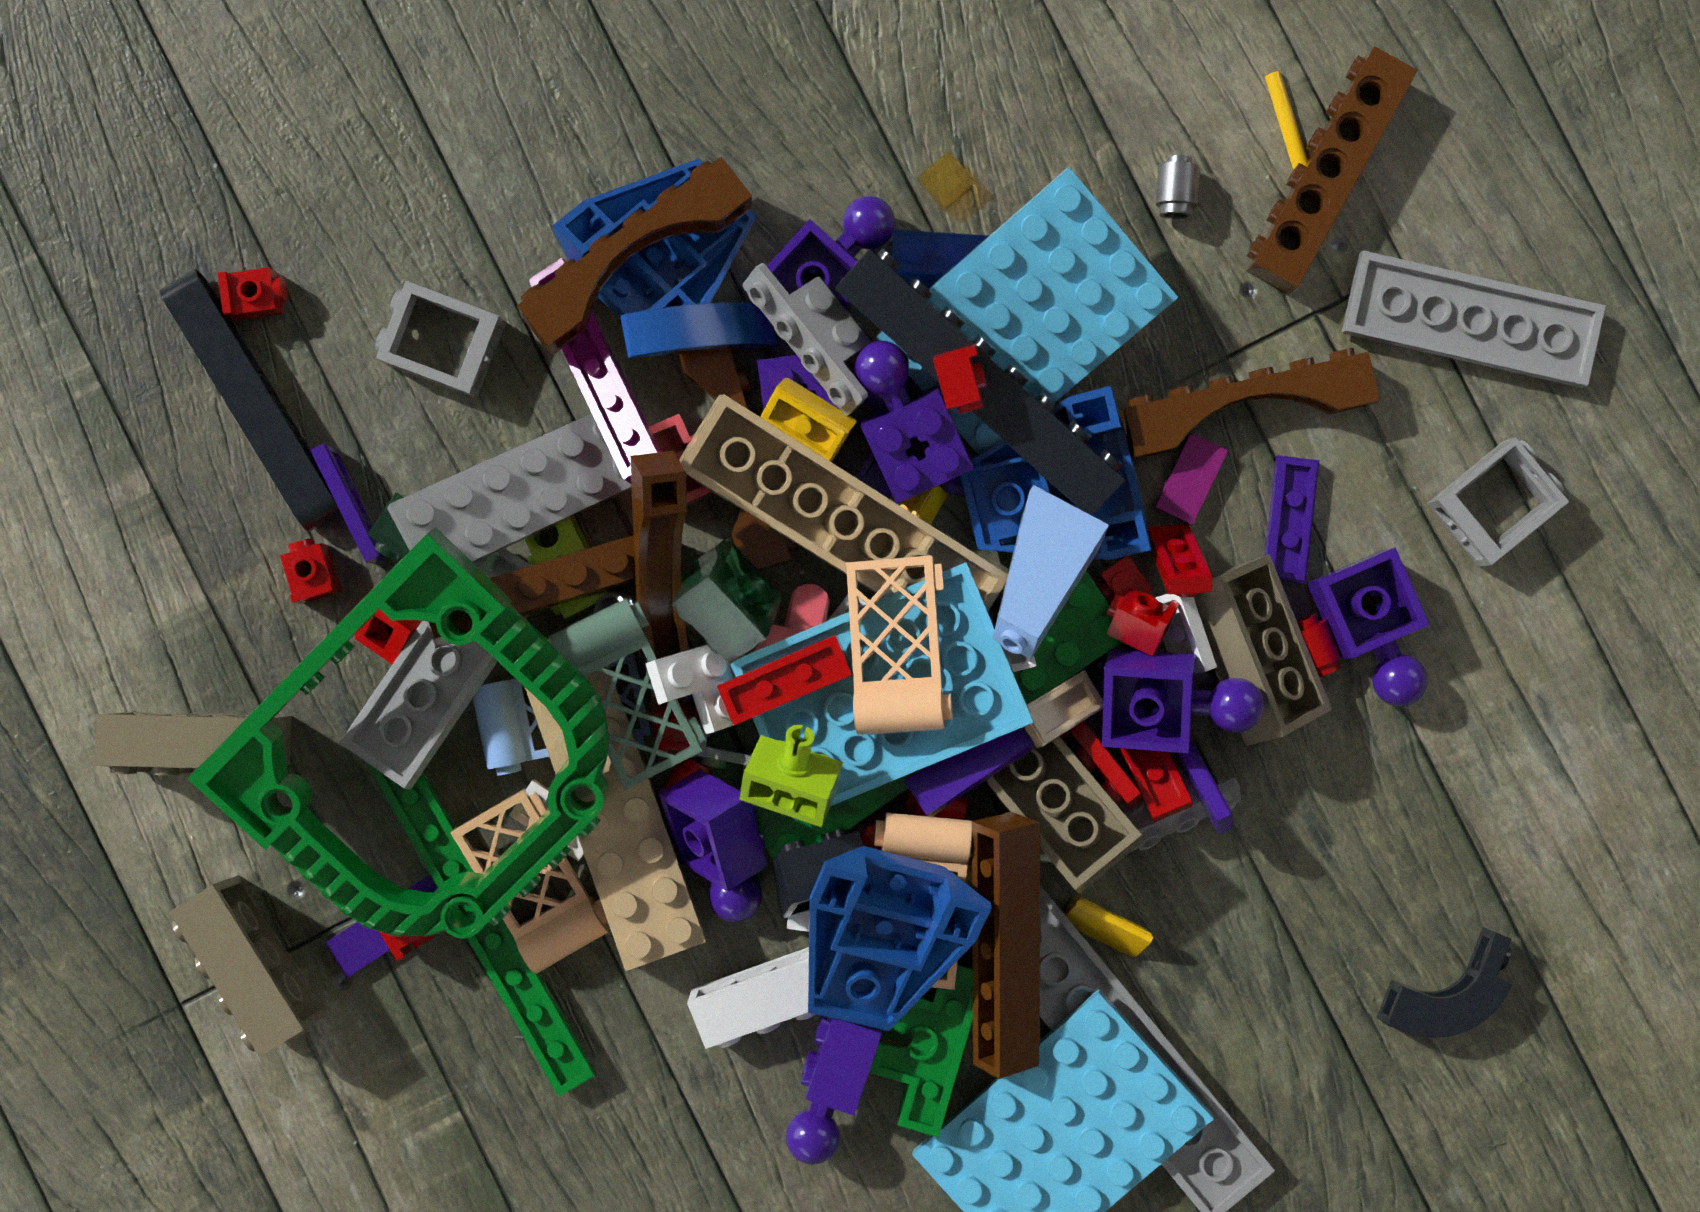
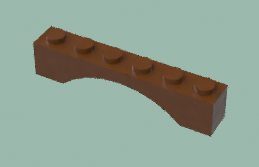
M722 157L712 164L709 161H705L691 172L690 180L679 188L673 185L664 190L657 197V204L646 212L638 210L631 214L623 222L624 228L611 237L609 234L601 236L589 247L590 252L578 261L571 259L565 262L556 270L555 278L544 286L541 284L532 286L521 296L522 302L517 305L519 313L551 356L586 331L591 309L601 289L612 274L630 257L654 243L674 236L693 233H720L752 209L751 193Z
M739 347L678 351L684 372L690 381L705 390L714 400L719 395L724 394L748 409L744 394L751 392L746 371L745 368L736 369L732 354L740 352ZM756 407L748 409L758 416ZM740 509V514L731 534L743 574L748 575L792 562L790 552L798 550L796 543Z
M1354 348L1330 353V361L1315 364L1314 358L1310 357L1289 363L1290 370L1274 373L1273 367H1266L1249 372L1250 379L1234 382L1233 376H1227L1209 381V388L1194 392L1193 386L1189 385L1168 391L1169 398L1154 401L1152 395L1128 400L1129 407L1124 408L1120 415L1126 431L1132 460L1172 451L1180 444L1188 432L1205 417L1221 408L1242 401L1264 398L1291 400L1312 406L1329 415L1374 404L1380 401L1369 352L1355 355Z
M674 451L630 456L636 601L639 603L649 623L642 630L657 659L689 650L681 586V542L684 520L687 513L686 471ZM641 648L639 649L640 680L644 681L647 673L645 663H648V660ZM646 688L645 695L651 708L668 704V702L658 705L654 690ZM692 694L677 700L679 703L691 702Z
M634 535L489 579L512 600L510 605L522 616L583 597L636 587ZM461 610L453 612V620L458 627L462 629L472 628V619L468 613ZM427 622L435 649L449 645L450 643L443 640L438 633L436 623Z

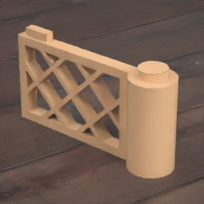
M932 555L846 562L854 680L853 709L857 735L945 729V720H953V704L951 694H943L936 591H944L942 564H934ZM924 567L925 584L914 596L910 595L895 582L907 568ZM897 569L891 577H889L884 571H882ZM876 571L886 580V583L871 600L858 590L857 572ZM891 586L910 600L894 620L875 605ZM925 593L927 608L919 602ZM859 598L866 603V606L860 612ZM914 605L928 616V627L917 640L898 625ZM871 609L889 623L874 643L861 634L860 622ZM894 629L898 630L913 643L897 663L878 648ZM928 636L930 652L921 645ZM861 640L869 646L863 655ZM917 648L931 659L932 677L912 678L901 668ZM876 652L892 668L881 681L864 682L863 664ZM897 671L906 678L890 680Z
M523 789L451 831V835L475 873L483 874L492 865V862L501 856L495 854L500 833L520 837L525 832L502 826L506 810L521 802L530 817L527 829L547 811L537 792L529 796L527 791ZM499 815L497 824L487 822ZM476 827L495 831L490 852L473 849L464 834ZM566 857L558 864L562 871L552 869L548 864V867H544L539 872L545 874L540 895L529 893L523 898L518 893L515 896L538 902L535 916L532 919L519 925L511 911L503 918L516 940L523 960L535 974L609 932L608 921L600 899L594 901L588 895ZM479 858L487 859L486 868H484ZM550 876L568 880L575 894L563 901L545 897ZM513 899L508 903L511 907ZM543 904L552 906L541 913Z
M885 813L884 821L876 820L874 846H881L882 851L944 866L949 871L957 872V877L966 883L971 849L972 821ZM958 960L947 971L946 977L942 976L932 988L955 990Z

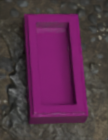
M1190 433L1153 508L1185 524H1189V526L1193 525L1228 450Z

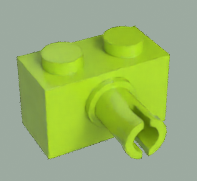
M800 724L793 725L787 730L786 742L761 735L744 770L739 800L822 827L838 789L843 762L823 754L811 752L815 738L814 732L809 727H806L804 739L801 738L803 725Z

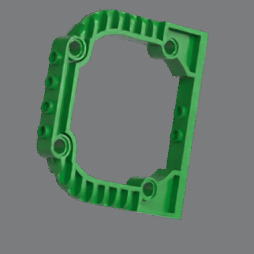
M435 527L394 566L187 779L264 850L271 845L283 856V859L288 864L293 865L302 874V877L316 886L326 899L329 898L341 909L340 911L343 914L356 920L363 927L395 937L418 935L426 937L446 930L453 937L465 939L477 934L488 922L496 926L511 910L512 907L508 903L518 893L524 898L540 882L541 878L537 874L549 864L552 868H555L571 851L567 845L577 835L584 839L600 823L601 820L597 815L604 806L609 790L608 782L602 774L609 750V728L602 702L583 673L510 605L512 600ZM379 610L392 621L421 620L436 623L438 633L443 640L453 645H465L473 640L477 642L547 708L563 731L569 757L559 769L549 787L547 797L549 809L483 874L469 871L455 874L447 879L435 892H422L401 888L379 875L308 809L312 796L310 785L301 776L288 772L284 751V731L272 721L300 690L307 696L325 678L320 670L330 660L337 665L353 650L355 646L349 640ZM461 610L468 613L472 619V628L462 629L458 627L453 620V612ZM582 786L588 787L593 791L596 799L589 802L582 801L577 798L574 789ZM277 792L287 794L292 800L293 807H285L280 804L277 799ZM457 905H468L474 910L476 916H463L458 911Z

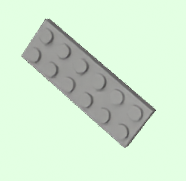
M1363 250L1358 256L1341 333L1584 388L1589 384L1606 305Z
M590 414L392 502L387 509L409 550L436 527L467 558L475 563L632 489V486L623 479L593 414Z
M505 548L474 563L488 578L531 566ZM422 621L339 743L402 788L411 790L497 663V660L474 640L465 645L449 644L435 649L427 621Z

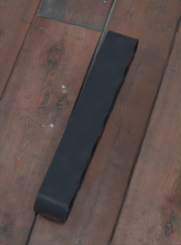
M193 269L160 289L159 293L165 305L301 526L310 532L341 513L310 451V447L230 317L223 314L222 303L202 273L197 269Z

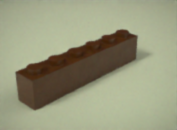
M1014 812L972 821V889L988 900L992 907L976 942L972 945L973 1065L999 1079L1039 1066L1041 1002L1040 822Z

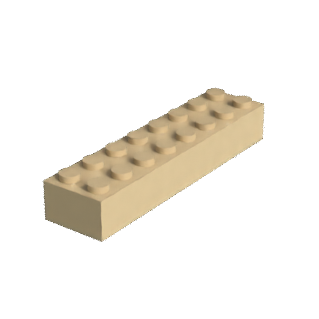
M724 394L717 397L679 459L688 477L846 575V562L932 555L934 564H942L943 572L967 562L987 611H989L1007 581L1008 574ZM924 567L907 568L895 582L904 589L925 580ZM897 569L882 571H884L889 577H891ZM876 571L857 572V582L875 593L886 583V580ZM891 586L882 597L895 593L898 590Z
M610 665L604 667L611 670ZM598 671L586 675L585 677L591 683L599 698L606 699L613 676ZM616 684L610 701L624 706ZM526 689L555 774H557L562 765L569 759L563 731L547 708ZM608 707L606 717L609 733L625 737L630 722L627 713ZM632 729V732H631V735H630V738H629V739H630V740H633V741H636V738H635V735H634L633 729ZM611 740L619 754L622 743ZM627 745L622 763L628 775L631 776L646 769L640 749ZM607 756L602 774L608 782L609 790L604 806L597 815L601 821L584 839L579 835L577 836L624 969L628 971L705 943L706 939L650 778L625 790L609 756ZM582 786L574 789L575 795L582 801L589 802L596 799L595 794L588 787Z

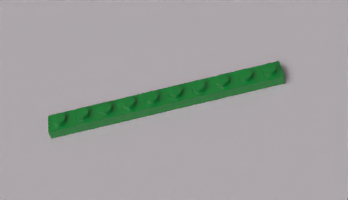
M367 763L437 887L439 888L447 879L455 874L468 871L474 872L451 835V831L456 829L424 771L412 789L407 790ZM457 905L458 911L463 916H476L474 910L468 905ZM502 919L496 926L488 922L477 934L467 938L557 1096L563 1095L594 1077L596 1071L540 973H533L523 960L516 940L504 920Z

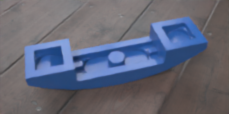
M753 303L694 304L638 311L621 316L628 358L662 356L673 351L739 347V350L778 346L773 324L761 309Z

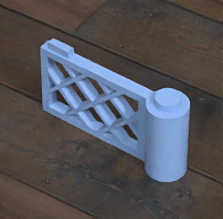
M634 654L625 656L622 665L628 664L630 676L639 679ZM619 660L609 664L610 667L617 666ZM516 678L481 685L473 697L487 769L496 768L497 776L522 771L521 762L549 757L547 748L535 751L532 732L538 723L535 719L530 726L527 710L532 714L534 712L532 707L525 703L523 685ZM630 682L620 696L624 703L634 709L636 704L625 697L633 687L635 702H637L641 686ZM643 699L639 711L646 713ZM639 717L641 728L634 729L633 733L636 741L644 744L643 736L651 735L648 720Z

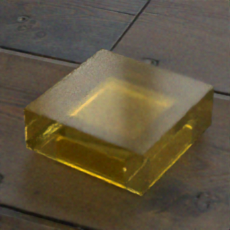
M947 151L917 177V181L943 211L975 185V180L950 151Z

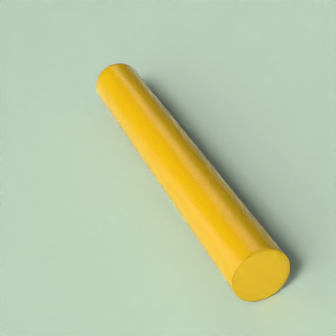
M1281 71L1270 73L1265 76V80L1294 170L1298 163L1305 166L1308 159Z

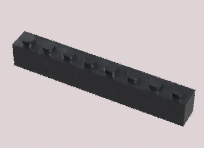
M873 248L868 249L835 289L938 382L939 379L933 362L935 355L977 344L979 353L971 358L973 364L981 362L987 388L980 389L984 407L972 412L1080 510L1092 516L1125 481L1123 474L1119 471L1124 465L1107 449H1104L1101 453L1097 452L1088 443L1092 436L1076 421L1073 420L1069 425L1056 414L1061 408L1044 392H1041L1038 396L1034 395L1025 386L1029 379L1011 363L1006 368L1003 367L993 357L997 350L979 334L973 339L961 329L966 322L949 306L940 310L929 299L934 293L916 277L909 282L897 270L902 264L884 248L878 253Z

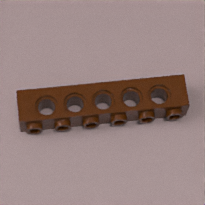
M1375 46L1365 58L1359 55L1356 57L1345 78L1351 81L1345 93L1340 91L1336 93L1325 112L1331 116L1325 129L1318 127L1306 146V149L1312 152L1306 165L1304 166L1301 163L1296 165L1286 183L1287 186L1292 188L1286 200L1278 199L1266 221L1272 224L1266 236L1263 237L1259 234L1251 245L1246 256L1252 259L1246 272L1288 295L1298 288L1415 77L1417 69ZM1359 91L1371 93L1375 99V105L1369 106L1364 104L1359 97ZM1340 126H1346L1353 130L1355 134L1354 142L1346 141L1341 137L1339 133ZM1319 162L1332 164L1336 171V177L1329 178L1324 176L1319 169ZM1300 197L1310 198L1315 203V214H1308L1301 209L1299 205ZM1280 233H1289L1295 238L1296 250H1288L1281 245L1279 241Z

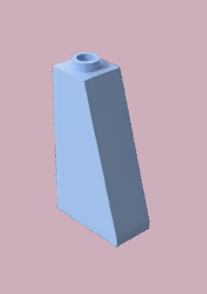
M1033 485L1023 511L993 639L1000 642L1009 652L1022 654L1031 659L1100 549L1109 525Z

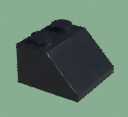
M838 829L822 835V841L806 846L805 841L800 840L780 847L781 853L776 854L772 865L782 919L810 910V895L824 862L863 846L859 831L846 834L845 829Z

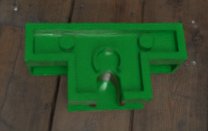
M958 959L955 990L933 988L931 994L926 992L889 1031L881 1029L882 1035L869 1073L905 1083L897 1111L898 1126L939 1138L973 1020V962Z

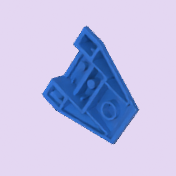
M698 158L582 201L556 222L552 228L568 260H580L590 252L589 247L598 238L609 234L610 237L624 228L623 222L631 214L638 210L646 212L657 204L656 199L664 190L673 185L679 188L690 180L691 172L702 164L703 161ZM750 210L720 233L679 235L648 246L630 257L612 274L601 289L598 298L620 320L621 316L627 313L711 303L757 215Z
M1112 386L1068 397L1057 404L1061 409L1056 414L1068 425L1073 420L1076 421L1092 436L1088 443L1097 452L1101 453L1104 449H1107L1124 465L1119 471L1123 474L1125 481L1092 515L1109 525L1102 545L1093 559L1112 560L1151 550L1145 509L1126 431ZM1004 440L971 460L974 470L960 475L977 548L980 550L1014 552L1023 511L1033 485L1078 508Z
M861 846L825 861L810 895L808 1013L889 1031L976 942L991 911V903L944 866L866 846Z

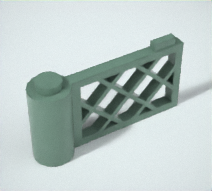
M627 598L549 636L551 644L580 670L584 676L594 671L613 676L606 699L600 698L605 713L607 708L610 707L632 714L625 737L609 733L608 756L625 790L702 752L699 743L706 740L695 716L687 720L677 699L668 701L663 719L639 711L646 688L653 689L652 683H649L648 670L644 681L620 673L624 658L641 648L648 662L657 660L642 630L649 623L639 603L630 605ZM619 660L615 671L604 668ZM618 678L642 686L634 709L610 701ZM671 709L679 724L668 721ZM637 716L661 724L653 747L629 739ZM666 726L683 731L690 747L676 754L658 749ZM611 740L622 743L619 754ZM627 745L651 753L646 769L631 776L628 775L622 763ZM656 755L666 758L652 765Z

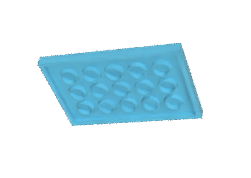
M1067 167L929 288L934 293L929 299L940 310L949 306L966 322L961 329L973 339L978 334L981 335L997 350L993 357L1003 367L1006 368L1010 363L1013 364L1029 379L1025 386L1034 395L1038 396L1041 392H1044L1054 402L1178 298L1070 167ZM883 331L876 335L878 341H889L896 344ZM905 352L909 360V376L918 387L924 391L938 385L942 394L940 383ZM957 407L949 409L958 432L978 455L1003 440L972 411L959 414Z
M967 562L944 571V591H936L943 694H951L953 704V720H945V729L857 735L853 709V675L753 718L760 736L763 735L786 742V732L791 726L803 725L800 736L803 739L806 727H809L815 735L811 752L823 754L843 762L838 789L831 806L1034 723L1000 642L993 639L994 625ZM925 580L904 589L914 596L925 584ZM897 591L881 598L875 605L894 620L910 600ZM925 593L919 602L927 608ZM866 605L859 607V612H860ZM914 605L898 625L917 640L928 627V616ZM871 609L860 622L861 634L874 643L889 623ZM849 612L730 662L735 676L743 675L833 635H838L853 671ZM894 629L878 648L897 663L913 643L898 630ZM928 636L921 645L930 652ZM861 640L863 655L869 646ZM917 648L901 668L912 678L932 677L931 659ZM876 652L863 664L864 682L881 681L892 668ZM897 671L890 680L906 678Z
M1098 989L1040 1039L1039 1066L1002 1079L996 1077L942 1124L939 1138L929 1135L913 1149L912 1155L963 1212H1105L1214 1120L1209 1109Z

